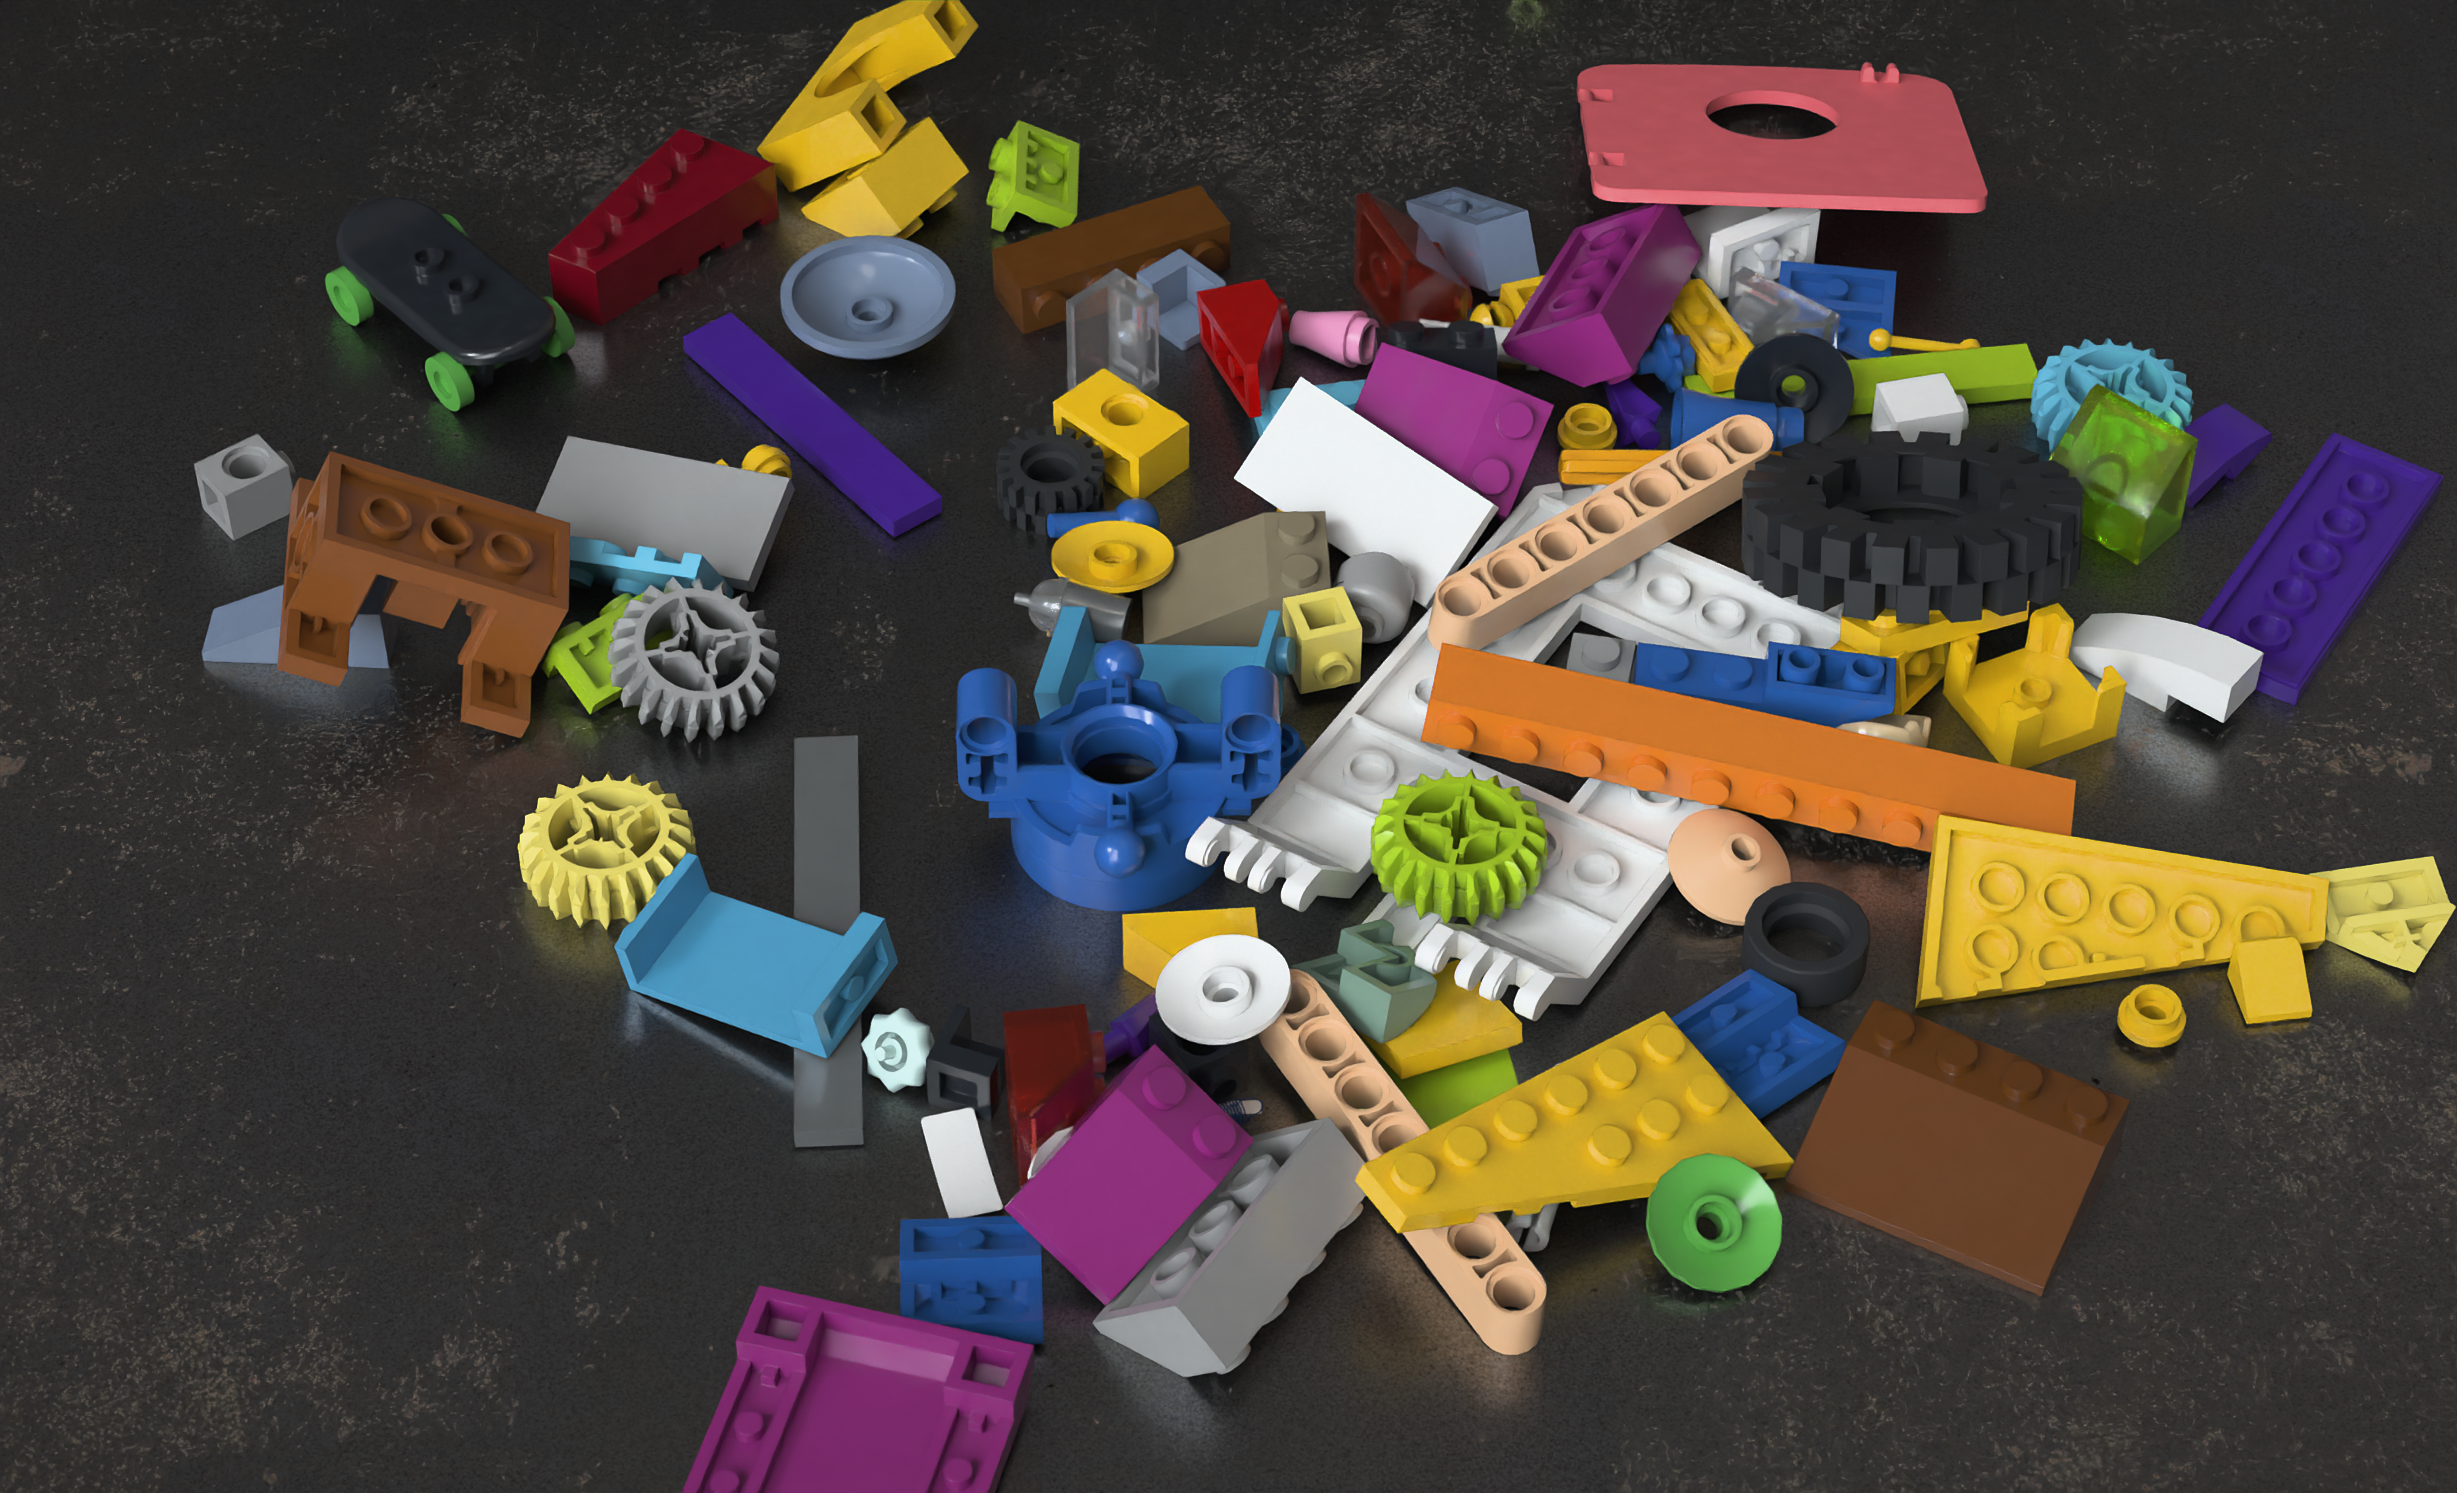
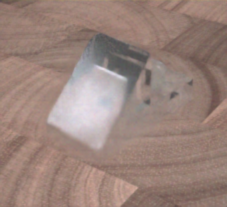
M1745 266L1731 277L1727 311L1740 328L1751 335L1750 341L1755 347L1764 340L1779 334L1806 333L1822 338L1836 348L1840 314Z

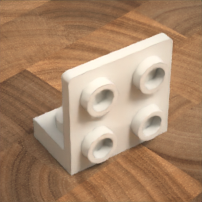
M1714 205L1683 217L1703 253L1691 273L1696 278H1702L1719 300L1779 278L1781 261L1814 264L1820 219L1819 209L1782 207L1770 211L1767 207Z

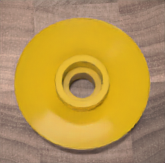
M1099 521L1076 527L1062 535L1052 548L1051 562L1055 573L1066 583L1071 581L1108 593L1121 594L1149 587L1162 580L1173 567L1174 548L1164 534L1152 527L1129 521Z

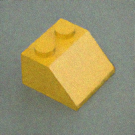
M927 117L899 133L883 155L847 169L800 210L807 219L846 237L875 235L905 240L924 224L919 218L920 214L926 209L930 214L936 212L957 195L952 186L964 177L969 170L930 117Z

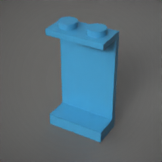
M1063 606L1033 692L1040 719L1065 705L1071 704L1076 688L1080 683L1099 680L1093 663L1098 649L1105 643L1095 642L1087 607ZM1268 610L1258 647L1134 644L1139 648L1144 660V668L1140 679L1158 682L1168 703L1190 712L1204 723H1220V686L1222 679L1229 671L1247 665L1262 666L1272 671L1278 678L1282 715L1284 705L1283 681L1285 675H1292L1295 670L1296 643L1293 637H1286L1281 611Z
M686 853L672 873L660 882L654 896L636 919L623 929L619 940L614 945L631 990L826 1059L829 1058L899 963L884 918L862 911L844 936L710 891L698 856Z

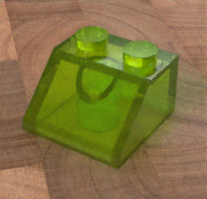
M2096 384L2090 389L2049 460H2054L2069 470L2068 477H2077L2083 487L2082 534L2134 564L2139 565L2180 529L2198 439L2104 386Z

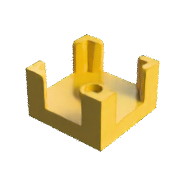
M2059 603L2035 610L2031 614L2025 648L1976 664L1980 636L1977 633L1950 642L1942 694L1999 764L2026 769L2116 737L2127 683L2115 668L2109 665L2104 667L2102 681L2099 683L2097 691L2092 687L2068 658L2074 622Z

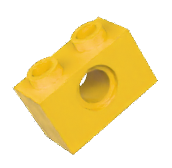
M1102 368L1053 402L1056 434L1063 435L1067 427L1076 430V440L1084 434L1091 437L1092 447L1099 445L1103 458H1105V480L1131 498L1145 499L1189 468V423L1175 411L1168 410L1140 392L1136 386L1123 381L1105 368Z

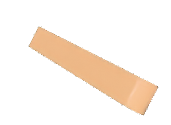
M1751 415L1729 417L1445 578L1438 585L1435 592L1427 629L1430 643L1439 652L1442 642L1480 650L1742 498L1743 479L1747 471L1755 470V463L1763 460L1770 454L1774 441L1771 429L1761 419Z
M1289 969L1292 981L1289 1001L1281 1015L1269 1027L1259 1033V1039L1264 1049L1317 1119L1330 1117L1365 1163L1429 1131V1127L1318 982L1306 972L1298 969ZM1493 1212L1479 1214L1473 1223L1403 1233L1486 1345L1504 1355L1522 1354L1537 1345L1542 1335L1546 1284L1542 1275ZM1466 1256H1478L1482 1259H1470ZM1504 1307H1516L1521 1310L1510 1311L1505 1309Z

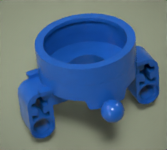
M1119 638L1105 643L1097 651L1093 666L1099 680L1080 683L1076 688L1071 704L1049 713L1034 725H1018L1017 688L1014 680L1007 673L993 668L974 669L966 673L959 680L957 688L956 746L960 788L968 797L978 801L989 802V818L1011 819L1012 845L1024 871L1044 890L1069 903L1103 911H1136L1161 906L1189 894L1214 873L1226 851H1221L1215 862L1208 867H1203L1186 858V848L1192 835L1208 817L1230 819V816L1251 815V799L1262 798L1271 794L1279 785L1281 777L1280 685L1275 674L1262 666H1240L1229 671L1223 677L1220 686V723H1204L1190 712L1168 703L1158 682L1140 679L1144 668V660L1139 648L1131 642ZM1106 765H1136L1157 770L1153 775L1139 782L1121 785L1099 782L1082 772Z

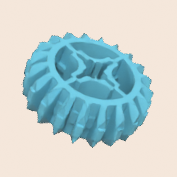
M2107 338L2103 345H2095L2091 341L2084 339L2079 349L2072 346H2063L2059 356H2048L2046 365L2042 370H2039L2038 378L2034 380L2030 412L2032 413L2031 421L2037 427V438L2048 440L2049 449L2052 453L2066 452L2068 464L2078 461L2086 462L2089 464L2091 472L2098 466L2109 467L2115 476L2121 467H2128L2132 471L2140 473L2143 465L2157 451L2163 452L2168 449L2169 441L2174 436L2181 437L2184 434V428L2191 424L2193 390L2186 385V374L2174 371L2172 359H2156L2154 348L2140 351L2134 349L2132 341L2126 346L2114 345Z

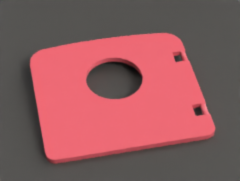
M1869 62L1862 65L1861 71L1733 65L1610 64L1588 68L1582 71L1578 77L1577 96L1581 106L1580 115L1588 165L1591 168L1592 190L1596 197L1606 201L1941 213H1977L1986 209L1988 191L1952 90L1946 84L1936 79L1913 74H1900L1897 65L1894 63L1888 64L1886 73L1874 72L1873 66ZM1777 104L1815 112L1831 120L1837 127L1826 134L1810 138L1789 140L1765 139L1742 135L1724 129L1713 123L1708 116L1719 109L1735 105Z

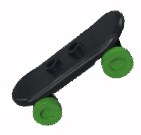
M389 197L377 198L360 204L349 212L340 224L336 246L339 260L343 266L328 273L325 278L326 289L332 304L347 323L355 326L373 316L374 307L369 293L371 292L376 299L438 350H441L440 353L426 360L425 371L433 392L449 410L458 411L474 401L475 393L470 379L474 374L476 383L485 388L493 383L494 370L511 361L525 357L530 362H533L541 357L542 349L550 356L558 357L574 347L575 334L573 327L560 305L550 297H540L468 238L464 229L452 216L448 214L441 215L432 207L416 200Z

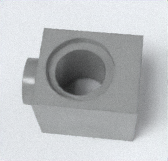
M258 434L194 464L203 509L233 541L290 514L292 485L297 483L295 468L283 451L275 452Z

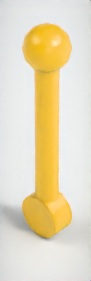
M1883 328L1875 329L1869 335V345L1876 351H1884L1888 347L1926 352L1981 348L1980 343L1976 339H1967L1960 344L1893 336Z

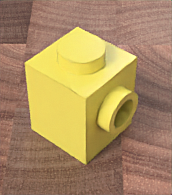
M1340 586L1283 598V624L1286 637H1293L1296 643V665L1292 676L1300 694L1360 682L1362 626L1344 587Z

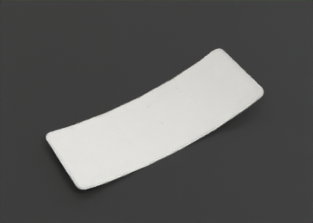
M965 1108L923 1117L921 1124L949 1218H966L1003 1209L974 1109Z

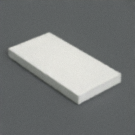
M1302 377L1299 378L1234 477V479L1283 512L1325 511L1328 542L1350 557L1366 552H1383L1393 556L1408 568L1414 578L1415 595L1413 600L1427 609H1430L1433 605L1438 585L1445 578L1457 572L1499 509L1493 503Z

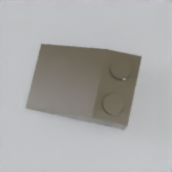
M1325 511L1263 512L1173 547L1174 564L1171 571L1159 582L1142 589L1144 644L1258 647L1268 610L1281 611L1283 619V598L1331 589Z

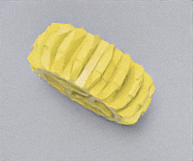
M609 771L603 781L590 782L582 775L579 785L575 788L558 784L554 796L555 799L538 798L536 813L525 815L523 833L520 834V843H518L522 879L526 882L527 889L532 890V895L537 900L539 907L550 906V910L553 911L556 920L573 914V918L580 928L591 919L599 920L606 930L614 919L625 918L629 923L633 922L637 914L643 910L654 896L660 882L672 873L686 853L697 855L692 820L688 817L687 810L682 809L676 793L664 794L658 781L641 786L635 773L631 774L624 781H615Z

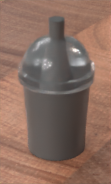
M1060 576L1059 579L1042 581L1034 588L1032 595L1016 592L1014 604L1029 607V617L1032 623L1038 629L1047 632V637L1052 638L1063 606L1087 607L1095 642L1107 643L1118 638L1125 640L1132 611V598L1070 581L1071 578Z

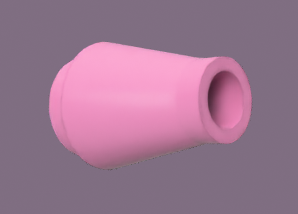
M1298 310L1290 322L1289 339L1294 345L1304 346L1344 366L1354 368L1358 364L1368 365L1371 363L1375 327H1379L1377 320L1368 318L1364 311L1307 312Z

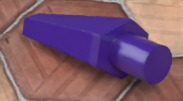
M1153 991L1118 1018L1109 1022L1112 1031L1089 1044L1090 1053L1099 1066L1104 1067L1126 1053L1131 1058L1143 1054L1149 1043V1016L1159 1012L1156 1003V991Z

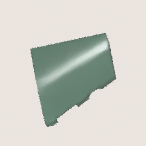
M1385 919L1341 929L1337 954L1290 966V969H1298L1312 976L1351 1027L1380 1044H1384L1401 1035L1420 1018L1434 999L1438 983L1430 972L1415 966L1416 954L1410 946L1396 947L1392 944L1395 927Z

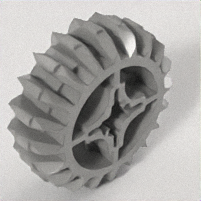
M672 577L666 583L664 593L649 585L648 589L643 592L641 601L631 599L625 606L623 618H619L614 624L611 635L613 643H610L607 653L609 664L613 666L610 675L612 687L623 688L621 694L623 708L641 705L638 714L641 725L654 718L662 721L660 730L663 737L673 731L674 726L684 728V734L688 742L696 738L698 729L704 728L714 741L722 735L724 724L738 733L740 728L744 727L747 716L756 718L761 713L765 699H768V696H771L776 684L774 674L777 673L780 664L779 653L774 651L777 641L775 630L763 629L766 621L764 610L746 612L749 603L746 593L733 600L725 596L727 588L724 581L718 584L714 591L703 589V583L700 578L697 581L691 582L690 588L683 589L678 581ZM667 629L672 630L673 635L670 640L660 642L658 649L645 651V644L651 638ZM742 667V674L734 682L725 687L716 688L715 682L717 677L727 675L729 668Z

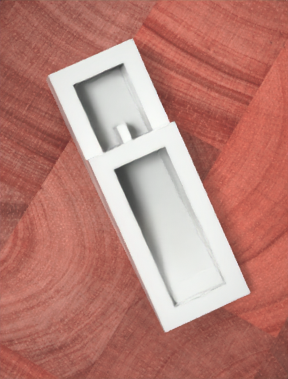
M2104 613L2092 614L2073 633L2068 658L2077 667L2102 679L2104 667L2113 666L2127 683L2125 692L2163 712H2166L2178 699L2224 723L2256 689L2264 653L2228 636L2193 624L2157 616Z

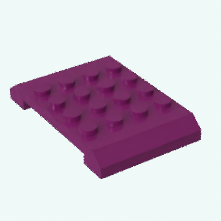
M759 1285L736 1339L738 1359L682 1493H995L1026 1407L1035 1364L1034 1345Z

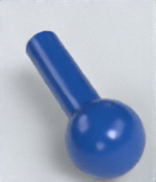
M1131 498L1119 504L1115 511L1050 513L1047 517V532L1050 538H1059L1076 527L1093 522L1113 520L1140 523L1159 530L1160 518L1156 508L1150 502L1140 498Z

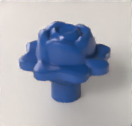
M1670 323L1660 325L1656 332V339L1653 341L1651 349L1644 352L1638 363L1636 373L1639 376L1655 373L1658 379L1665 382L1669 393L1676 392L1679 386L1682 387L1684 376L1695 374V367L1693 366L1696 360L1695 351L1690 344V338L1687 335L1674 334Z

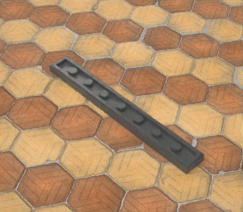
M858 735L794 738V919L844 936L861 914ZM862 1013L828 1059L794 1047L795 1147L864 1144L863 1048L861 1046L863 1042Z

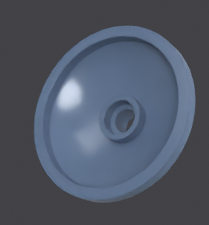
M855 236L819 246L795 262L783 279L780 290L782 315L787 326L806 344L840 358L879 360L908 353L938 335L948 324L954 313L956 287L954 277L948 266L929 249L914 242L895 237Z

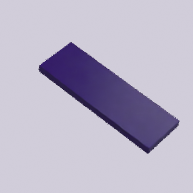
M2332 433L2196 626L2228 636L2263 652L2264 655L2255 690L2296 706L2440 493L2444 476L2347 437Z

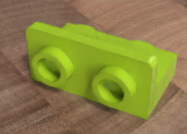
M1018 120L1007 139L1002 137L998 139L990 156L989 169L994 171V180L987 196V205L993 207L991 228L1003 232L1016 211L1028 215L1031 219L1040 223H1048L1059 228L1069 226L1077 216L1079 143Z
M624 593L616 597L600 611L599 615L601 617L585 626H582L579 621L565 626L554 635L549 644L551 647L541 667L548 678L560 673L589 714L621 697L623 688L612 687L610 675L613 666L609 664L607 653L610 643H613L611 635L615 622L619 618H623L625 606L631 599L641 601L643 593L634 598L630 593ZM667 629L651 638L645 644V651L658 649L660 642L670 640L673 635L672 630Z

